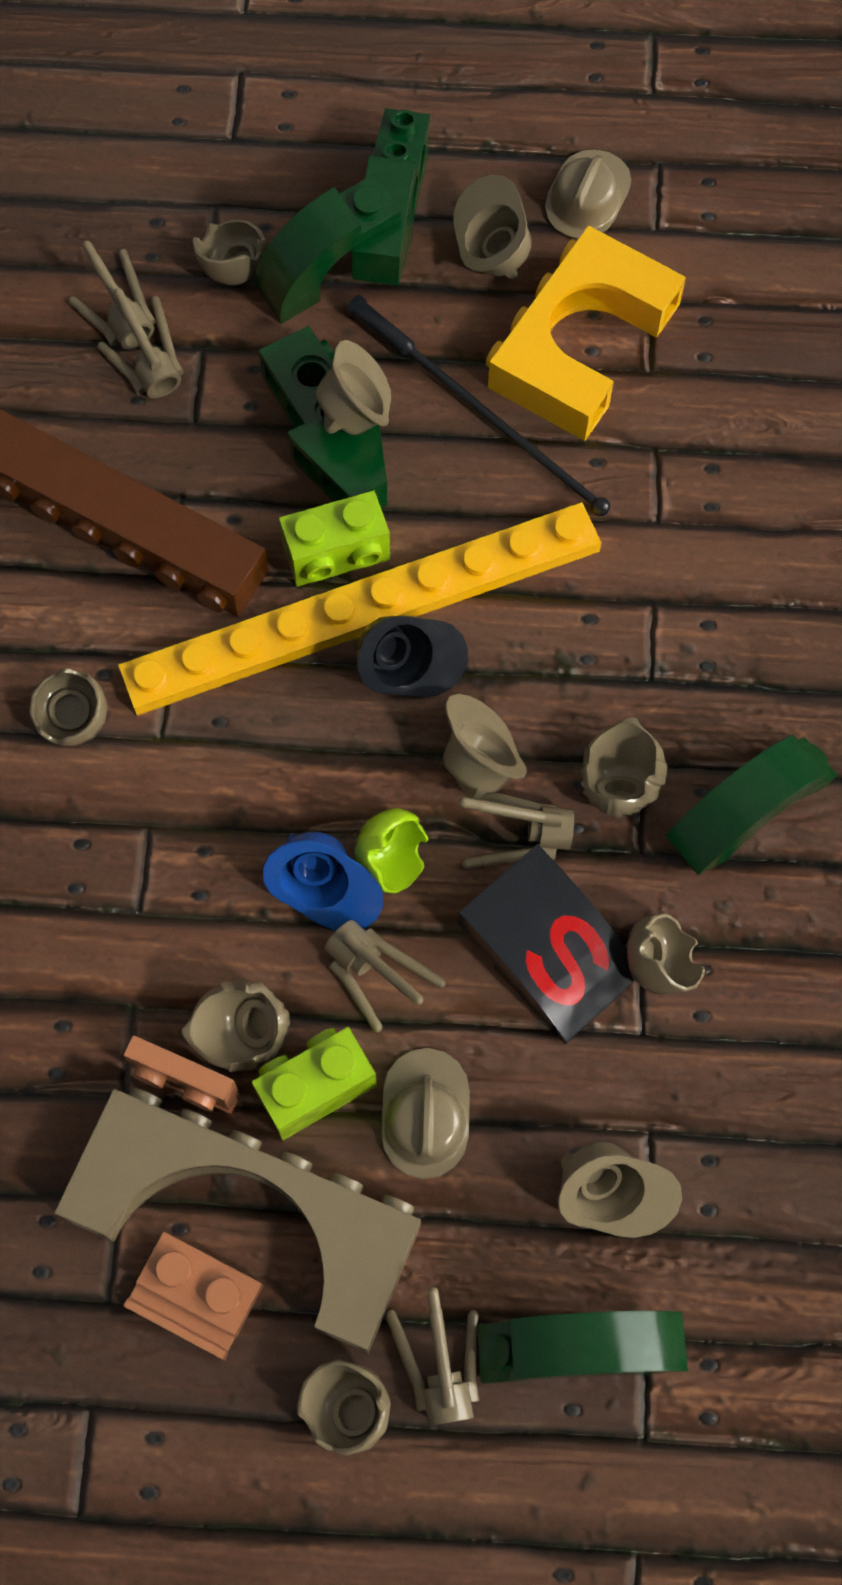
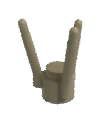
M84 241L83 248L114 302L107 309V323L75 296L69 298V304L102 332L112 347L119 343L125 349L140 346L114 296V290L118 286L92 243ZM121 249L119 257L134 302L130 298H127V300L131 304L149 339L154 332L153 325L156 323V320L146 305L126 249Z
M116 288L114 296L142 351L134 360L136 366L135 370H133L105 342H99L97 345L98 349L130 381L137 395L146 392L150 398L164 397L180 385L181 375L184 371L176 358L160 298L153 296L151 303L164 351H161L158 347H152L123 290Z
M497 792L486 793L482 797L484 800L462 797L459 800V805L463 808L529 821L528 841L537 842L553 860L556 858L557 849L570 850L574 831V809L559 808L558 805L540 804ZM532 848L465 859L462 865L465 869L517 862Z
M350 920L337 929L325 946V951L334 959L329 969L343 982L374 1032H380L382 1024L351 973L353 971L358 976H361L373 968L416 1005L422 1004V995L379 958L381 953L438 988H443L446 985L444 978L383 940L372 928L365 931L355 920Z
M430 1287L427 1291L438 1374L427 1376L428 1388L425 1386L396 1312L388 1310L385 1316L413 1388L417 1411L426 1410L428 1425L474 1418L471 1402L479 1401L476 1383L478 1355L477 1325L479 1314L474 1310L468 1313L464 1381L462 1382L461 1371L451 1372L439 1291L435 1287Z

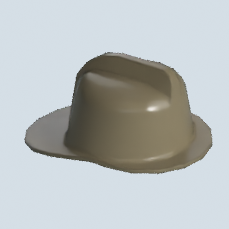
M596 149L584 150L570 156L560 168L546 199L545 209L547 218L554 229L564 236L579 239L588 225L602 233L607 231L615 221L629 193L632 181L629 168L620 158L606 151Z
M488 175L478 178L467 186L460 195L453 212L454 230L460 257L465 267L473 272H485L490 276L505 275L509 279L514 280L518 278L517 269L528 258L532 244V237L527 227L520 193L514 182L505 176Z
M349 340L340 341L335 347L331 368L323 377L315 392L318 403L325 412V431L328 434H332L341 429L350 435H359L377 424L387 426L391 404V389L386 376L378 363L361 346Z
M463 694L449 696L445 703V711L452 733L443 755V763L451 775L456 778L466 797L479 800L486 793H495L500 790L511 778H524L527 769L518 754L512 735L502 719L483 702L471 696Z
M431 1048L409 1051L398 1058L389 1069L383 1088L381 1133L384 1151L395 1167L406 1175L421 1179L439 1177L453 1169L465 1154L469 1137L470 1090L467 1075L459 1062L444 1051Z
M595 1142L582 1147L575 1153H563L561 1157L563 1184L557 1200L559 1212L567 1222L620 1237L638 1238L654 1234L666 1227L678 1214L683 1199L679 1181L671 1171L657 1164L634 1158L621 1147L609 1142Z

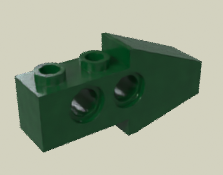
M384 109L373 156L369 155L365 179L376 173L400 208L401 221L353 248L352 279L399 286L413 238L414 217L428 161L430 114L417 113L410 110Z
M307 326L260 349L259 358L262 377L294 426V429L288 431L290 456L294 463L333 502L375 490L380 507L387 506V477L380 425L377 424L359 435H350L341 429L335 433L328 434L324 428L325 412L319 405L315 394L318 386H305L309 383L319 384L331 368L334 352L325 339L319 341L310 326Z

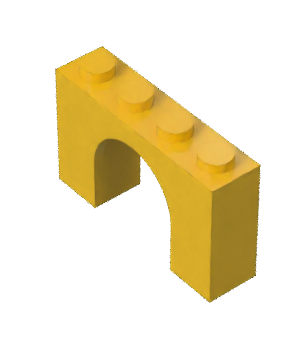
M589 225L577 241L571 239L561 254L559 267L554 274L548 272L544 275L537 287L533 303L529 308L521 307L512 322L509 336L504 342L498 340L493 345L486 359V366L489 367V389L583 441H586L608 409L614 381L566 355L554 342L550 333L560 320L570 314L585 310H597L617 316L657 338L680 305L686 277Z

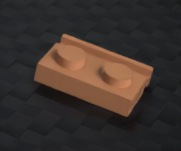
M133 1035L123 1055L130 1066L134 1068L133 1077L157 1089H162L166 1085L182 1092V1098L185 1101L206 1111L212 1112L215 1107L228 1114H232L240 1098L239 1090L233 1079Z
M163 1232L137 1279L133 1292L123 1306L225 1361L233 1341L238 1336L264 1285Z

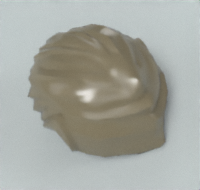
M630 717L618 721L598 733L589 745L584 748L583 764L579 771L583 778L581 786L584 788L583 794L588 797L589 803L598 808L601 813L614 816V818H622L624 815L640 812L647 804L657 800L661 786L666 783L667 763H665L662 746L641 726L637 718Z
M244 980L221 982L218 986L200 997L194 1007L190 1020L181 1029V1035L190 1047L209 1064L227 1069L228 1072L253 1070L257 1064L261 1062L267 1063L270 1059L276 1058L278 1051L282 1048L285 1036L289 1033L288 1027L291 1025L288 1010L284 1008V1003L280 1002L277 997H274L273 992L269 991L262 982H246Z

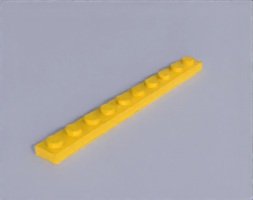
M581 502L121 663L118 666L138 716L361 637L365 628L380 617L391 615L417 617L600 552L601 541Z

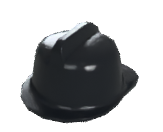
M401 615L380 617L365 628L361 637L354 638L353 646L358 651L357 670L361 681L372 691L382 694L413 697L438 696L450 690L462 678L468 663V647L463 634L452 624L438 619Z

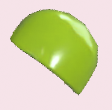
M400 808L387 809L367 820L360 829L354 848L355 861L372 874L384 893L396 894L410 887L422 873L425 866L418 854V846L420 842L426 843L429 839L414 813Z

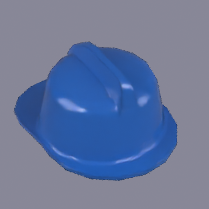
M305 832L300 835L291 834L285 841V844L280 845L268 855L263 866V881L270 894L317 924L333 931H337V929L350 920H355L365 929L377 920L383 908V891L378 882L364 866L348 856L343 844L332 835L323 832Z

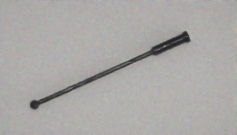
M356 295L349 302L346 308L347 315L360 321L402 357L410 356L586 500L591 505V510L595 515L605 516L610 511L608 499L596 497L416 350L415 342L371 307L362 295Z

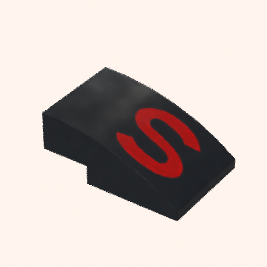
M539 844L534 846L459 912L458 924L492 959L494 962L493 968L565 1044L571 1041L635 982L629 971L627 948L582 891Z

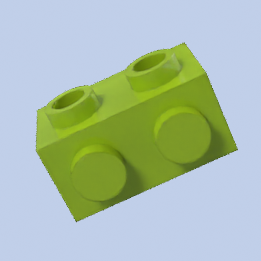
M375 490L279 517L283 548L297 587L390 560V532Z
M349 1027L338 1033L334 1028L322 1031L306 1043L308 1050L290 1060L287 1055H282L266 1063L258 1070L260 1077L252 1081L253 1087L282 1141L377 1087L376 1073Z

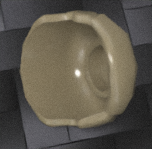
M232 219L218 225L210 223L202 240L198 237H193L192 240L194 253L201 270L214 282L231 286L243 284L256 275L259 260L267 248L263 232L247 220Z
M64 668L56 674H51L44 678L33 691L29 715L36 731L46 740L61 746H77L92 740L105 725L108 704L104 690L92 676L73 669Z
M666 912L642 917L634 924L627 941V961L632 977L642 987L654 994L660 995L682 993L697 989L705 975L704 966L697 965L692 960V951L698 942L696 938L682 931L677 919Z
M338 1359L318 1365L303 1381L297 1403V1414L307 1424L313 1436V1441L327 1451L349 1456L371 1449L386 1432L391 1402L383 1382L371 1369Z

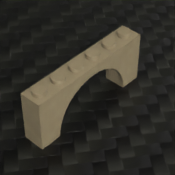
M132 1087L128 1095L113 1089L55 1214L66 1222L114 1242L121 1228L140 1205L163 1188L178 1181L207 1174H230L261 1182L286 1197L305 1217L317 1238L323 1262L324 1285L320 1311L314 1328L322 1334L369 1354L421 1227V1219L412 1216L415 1207L389 1195H384L381 1202L362 1195L361 1191L364 1187L362 1184L337 1173H333L330 1180L310 1172L312 1163L289 1152L282 1151L278 1159L259 1151L262 1142L245 1133L232 1130L229 1137L212 1131L209 1129L212 1121L193 1111L182 1108L179 1116L159 1108L162 1100L144 1090Z

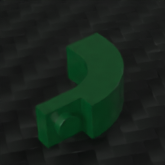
M376 173L340 194L335 187L323 193L287 222L265 249L256 269V288L280 324L320 302L321 282L329 269L342 256L369 238L401 221L400 208Z
M791 735L772 745L722 781L690 809L665 836L697 875H700L724 863L772 818L797 801L826 788L838 774L828 764L825 753L819 747L811 744L805 737L798 740L794 735Z
M609 1311L513 1318L505 1322L477 1325L481 1384L586 1376H640L688 1371L682 1312Z

